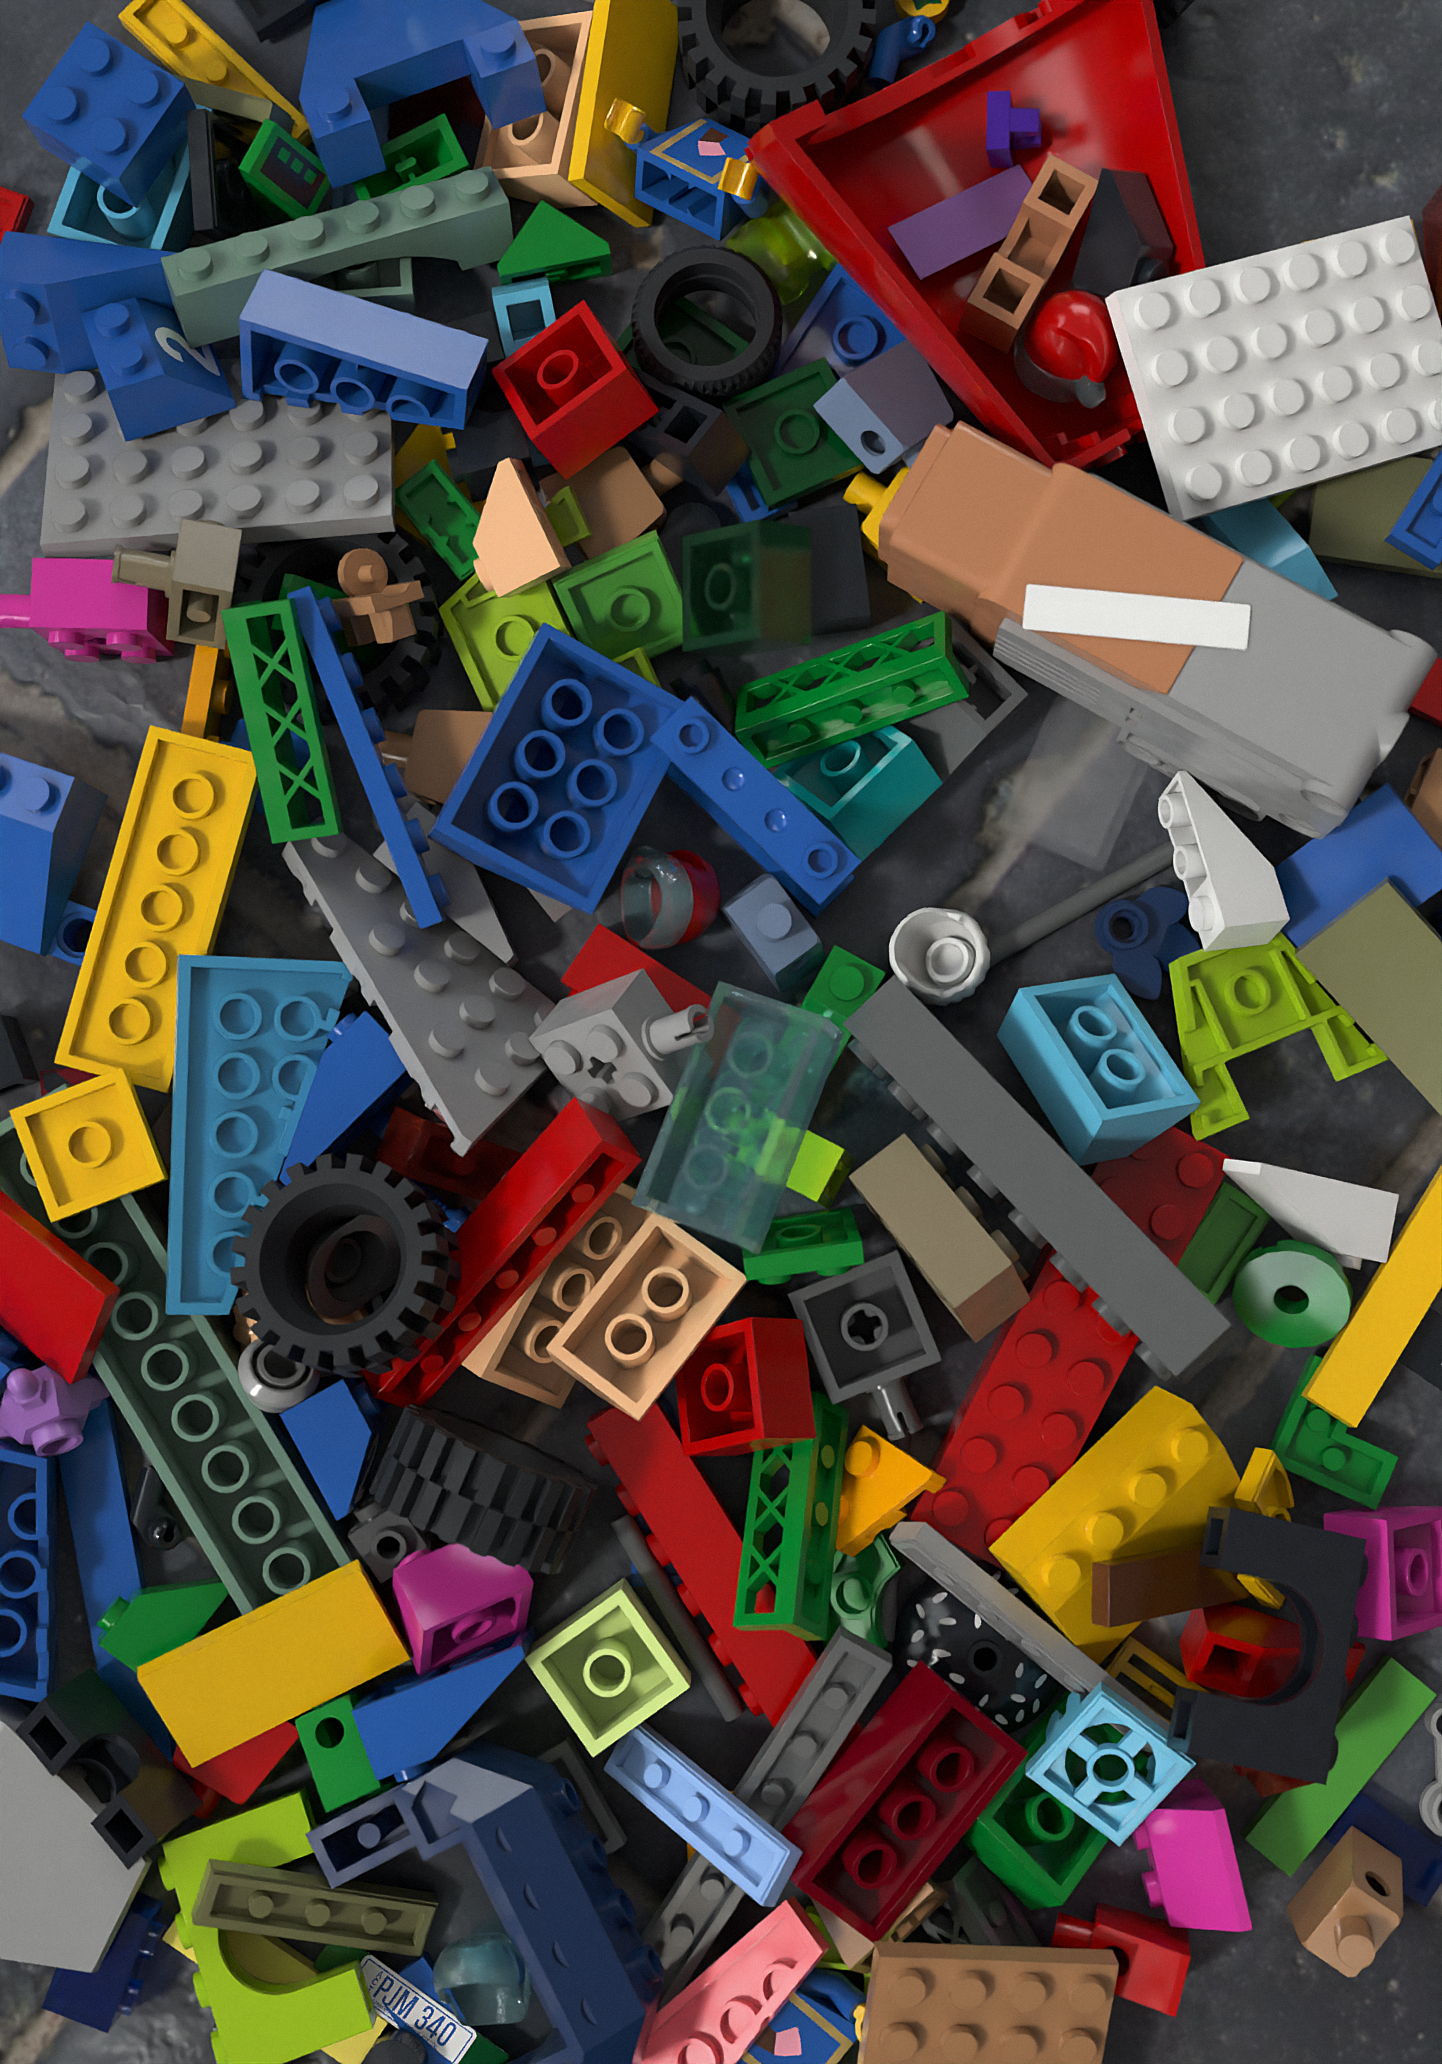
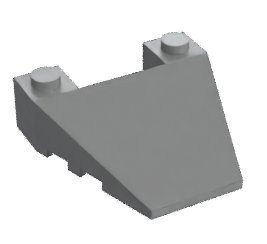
M0 1694V1959L90 1973L99 1970L152 1860L147 1855L129 1870L125 1867L90 1824L109 1803H101L84 1781L87 1774L80 1764L70 1765L52 1777L15 1731L33 1710L11 1696Z

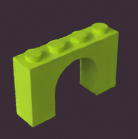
M306 1786L175 1834L162 1843L165 1854L158 1856L160 1875L165 1888L168 1891L175 1889L182 1912L175 1915L176 1927L184 1949L187 1950L193 1947L200 1971L193 1973L194 1987L201 2007L205 2009L211 2006L217 2030L211 2032V2042L218 2064H283L371 2030L377 2019L375 2007L359 1959L297 1982L272 1983L255 1977L240 1965L229 1946L226 1929L193 1925L191 1912L209 1859L274 1868L314 1853L305 1835L317 1825Z

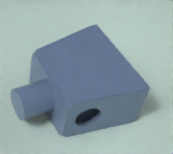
M907 339L842 377L813 405L820 416L872 473L876 474L882 473L902 459L910 470L934 427L938 423L947 427L953 422L954 415L927 361Z
M762 874L721 904L719 911L780 994L826 961L820 938L772 874Z

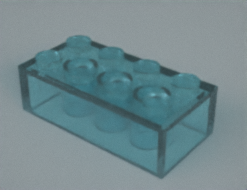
M718 981L705 1017L711 1015L713 1018V1037L708 1042L698 1043L692 1047L631 1204L660 1218L759 1255L844 1033L825 1016Z

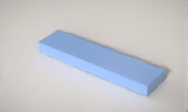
M641 1722L623 1735L603 1770L761 1906L774 1907L803 1852L646 1722Z

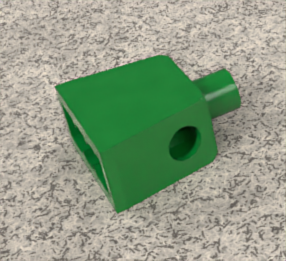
M366 1691L348 1695L344 1692L312 1708V1712L295 1719V1725L326 1813L396 1781L394 1774L376 1780L351 1711L366 1695ZM338 1720L344 1727L343 1738L337 1732Z

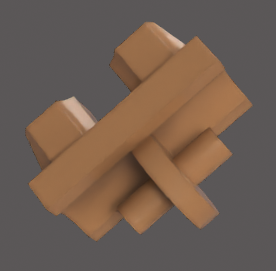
M363 548L354 549L346 553L339 563L337 572L339 583L349 597L332 599V602L340 618L348 647L360 646L377 641V644L389 643L416 634L408 603L424 598L420 581L387 585V566L383 558L376 551Z

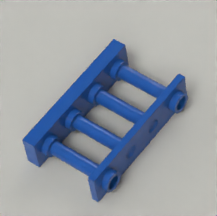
M692 696L649 738L671 761L665 774L767 874H772L782 888L814 920L855 880L856 877L852 872L862 861Z

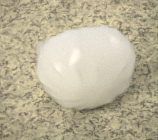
M930 907L910 913L896 927L889 943V962L896 977L918 1000H922L927 1005L947 1006L950 1003L960 1002L964 997L974 994L975 988L984 981L986 972L990 968V951L987 947V938L982 933L979 924L967 913L955 909Z

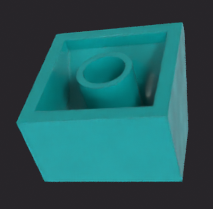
M892 725L784 762L772 774L861 861L878 848L899 825L943 784L913 739Z

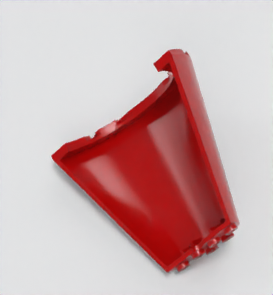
M1042 0L1034 10L1026 13L1022 12L971 41L963 49L920 69L876 93L826 116L817 99L768 123L747 142L748 147L744 148V152L752 167L996 440L1052 469L1055 463H1064L1082 471L1092 466H1095V468L1102 467L1127 453L1126 447L1135 441L1138 444L1147 441L1121 351H1119L1116 366L1103 382L1096 383L1090 381L1086 375L1079 380H1067L1053 376L1036 366L1024 348L1025 326L1034 311L1044 300L1055 293L1071 290L1084 291L1070 286L1092 203L1008 354L958 328L967 300L994 252L998 253L1006 238L920 280L887 228L1012 168H991L986 152L987 92L1011 91L1014 108L1040 110L1042 147L1014 150L1013 167L1019 164L1032 185L1050 154L1099 180L1102 168L1134 170L1144 173L1174 247L1168 266L1169 277L1206 268L1153 0ZM1090 293V294H1092V295L1098 297L1099 299H1101V300L1106 304V301H1105V298H1104V297H1101V296L1095 295V294H1093V293Z

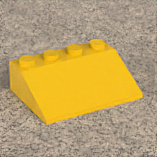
M1155 1385L988 1549L1052 1627L1099 1665L1142 1621L1111 1628L1092 1624L1093 1562L1203 1542L1209 1506L1239 1509L1234 1496L1241 1480L1224 1445L1191 1403Z

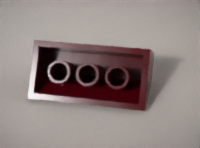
M919 1660L780 1832L781 1835L803 1852L789 1878L795 1886L875 1944V1941L879 1942L1029 1752L962 1693L923 1661Z

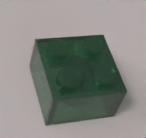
M757 519L681 537L683 652L739 657L811 645V545L809 527Z

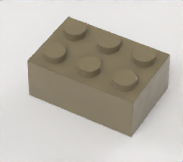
M904 1133L848 1177L872 1215L976 1344L1031 1301L1022 1281L1029 1277V1274L1018 1261L1020 1256L1001 1231L998 1229L994 1232L982 1217L983 1211L962 1185L959 1188L955 1186L946 1174L948 1172L946 1166L927 1143L918 1149Z

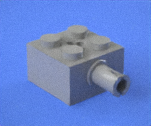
M640 969L561 999L528 1040L541 1053V1058L571 1099L575 1096L613 1116L619 1122L679 1101L707 1062L696 1044L705 1043L712 1039L714 1022L711 1015L693 1021V1018L703 1015L707 1011L700 1004H694L685 1010L674 1013L644 969Z

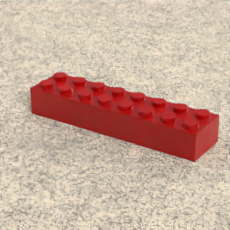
M1171 1126L1127 1157L1087 1164L1084 1172L1177 1267L1226 1174L1222 1170L1224 1158H1233L1200 1140L1196 1141L1194 1137ZM1049 1242L1043 1247L1029 1273V1277L1024 1283L1031 1301L1004 1321L928 1465L929 1468L947 1479L946 1482L935 1493L925 1489L906 1506V1513L910 1520L926 1522L945 1539L1006 1571L988 1548L1073 1466L1139 1340V1337L1132 1330L1124 1337L1115 1331L1091 1305L1100 1297L1094 1289L1088 1286L1081 1293L1049 1261L1057 1252Z

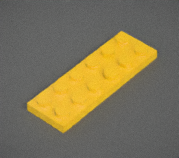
M150 725L54 1063L97 1075H103L122 1067L127 1068L133 1084L173 1094L177 956L179 954L212 956L259 789L251 751Z

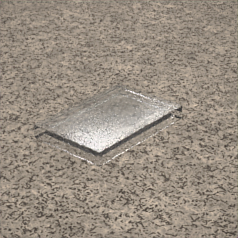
M1056 692L997 829L1098 873H1102L1152 760V755L1142 748L1125 741H1120L1117 744L1116 739L1121 727Z

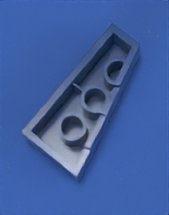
M265 268L239 317L242 399L262 401L265 393L286 396L287 405L310 408L313 400L339 403L342 413L363 416L365 411L371 408L387 410L393 420L464 430L485 381L489 339Z
M0 1438V1694L41 1702L58 1687V1455L40 1457L36 1455L34 1445H21L15 1439L3 1440Z

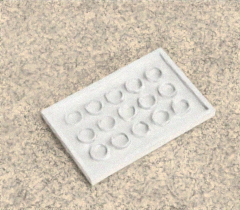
M1409 216L1118 290L1105 298L1169 513L1183 522L1442 447V326Z

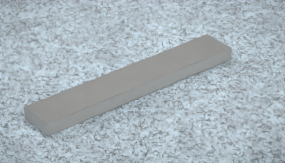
M899 1522L888 1538L894 1547L1070 1692L1079 1693L1086 1698L1102 1681L1169 1733L1170 1724L926 1522ZM1109 1723L1124 1736L1130 1730L1125 1725ZM1148 1742L1141 1749L1142 1751L1153 1753Z

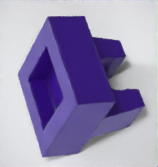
M1011 91L987 92L986 152L990 167H1013L1014 150L1042 147L1040 110L1014 108Z

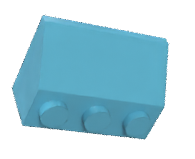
M1115 974L1019 988L997 1033V1037L1078 1166L1127 1157L1194 1112L1201 1103Z

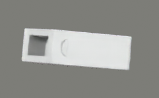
M1178 771L1159 798L1158 815L1162 826L1168 829L1174 846V870L1177 877L1184 882L1190 902L1188 910L1189 920L1192 928L1199 932L1204 952L1268 944L1290 920L1274 867L1187 771Z

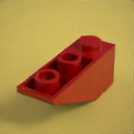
M1229 1602L1192 1610L1179 1640L1188 1681L1240 1697H1264L1282 1686L1296 1666L1301 1645L1299 1624ZM1356 1641L1348 1649L1345 1668L1348 1689L1366 1650L1365 1644Z

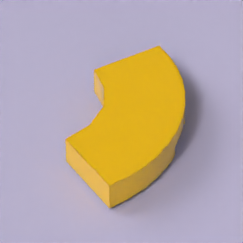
M1255 1447L1234 1499L1240 1510L1291 1522L1287 1508L1294 1507V1500L1286 1471L1273 1450ZM1242 1575L1237 1576V1579L1262 1606L1277 1610L1282 1607L1285 1597L1276 1588L1258 1579Z

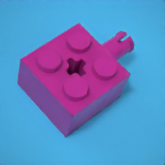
M32 557L31 594H0V628L32 629L48 641L49 646L58 649L61 653H65V659L76 662H98L100 654L121 655V660L125 662L152 664L156 662V656H174L175 641L166 639L170 598L165 597V591L123 583H111L114 560Z

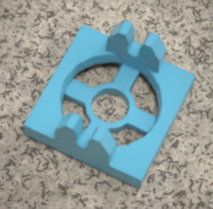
M1100 1681L1086 1698L1079 1693L1072 1692L1067 1698L1065 1715L1058 1710L1054 1711L1046 1729V1742L1025 1764V1770L1029 1778L1120 1846L1196 1765V1757L1166 1747L1169 1733ZM1102 1723L1121 1724L1130 1728L1117 1744L1104 1743L1098 1745L1082 1732L1087 1727ZM1148 1742L1151 1745L1153 1754L1148 1758V1774L1145 1778L1136 1771L1135 1773L1133 1758ZM1067 1748H1070L1087 1761L1086 1772L1088 1776L1077 1788L1069 1780L1065 1769ZM1103 1755H1117L1127 1763L1128 1770L1118 1780H1104L1098 1777L1093 1770L1095 1761ZM1124 1790L1127 1792L1126 1800L1117 1802L1095 1800L1102 1791L1117 1792Z

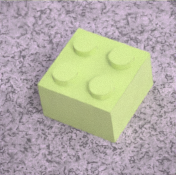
M625 1577L533 1642L524 1658L592 1757L689 1689L691 1684V1671Z

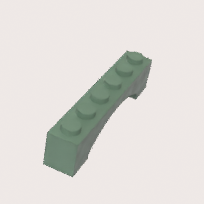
M486 166L476 170L464 171L458 175L426 184L411 186L404 190L369 200L357 201L350 205L312 216L300 217L294 221L255 232H246L237 237L205 246L189 248L160 259L175 313L189 348L192 349L240 335L239 317L264 268L307 282L348 266L387 258H444L458 261L462 271L501 260L513 242L510 205L491 166Z

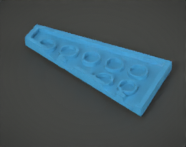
M183 954L177 956L165 1312L167 1315H229L239 1288L231 1284L230 1268L245 1265V1257L231 1251L234 1236L238 1235L247 1238L250 1236L253 1225L241 1219L249 1204L262 1211L270 1201L260 1190L271 1179L277 1181L285 1156H287L322 1053L326 1048L329 1039L328 1035L336 1025L340 1014L339 1009L348 985L354 976L349 972L344 962Z

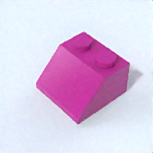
M1442 1506L1377 1507L1376 1510L1369 1507H1354L1323 1514L1324 1530L1366 1539L1364 1554H1366L1368 1559V1573L1363 1586L1358 1589L1355 1614L1358 1618V1637L1393 1641L1442 1626Z
M458 1543L447 1545L433 1552L430 1549H422L404 1558L399 1566L393 1569L392 1594L418 1676H423L436 1668L443 1667L526 1629L534 1583L529 1572L517 1564L515 1567L500 1563L494 1557L487 1555L485 1558L470 1552L469 1548Z
M1201 1778L1178 1783L1132 1832L1136 1849L1138 1851L1146 1849L1151 1871L1142 1873V1881L1150 1908H1160L1170 1927L1233 1932L1252 1930L1225 1808Z

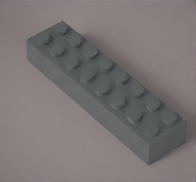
M895 975L843 1023L855 1037L847 1045L850 1050L882 1082L890 1075L894 1078L886 1088L921 1123L928 1116L934 1120L926 1130L959 1164H962L968 1157L972 1160L974 1165L967 1171V1174L999 1206L1009 1200L1016 1207L1007 1216L1038 1248L1042 1249L1049 1242L1057 1250L1049 1261L1081 1293L1088 1286L1094 1289L1100 1297L1091 1305L1122 1337L1132 1330L1143 1341L1134 1351L1165 1382L1175 1375L1186 1385L1239 1336L1232 1324Z

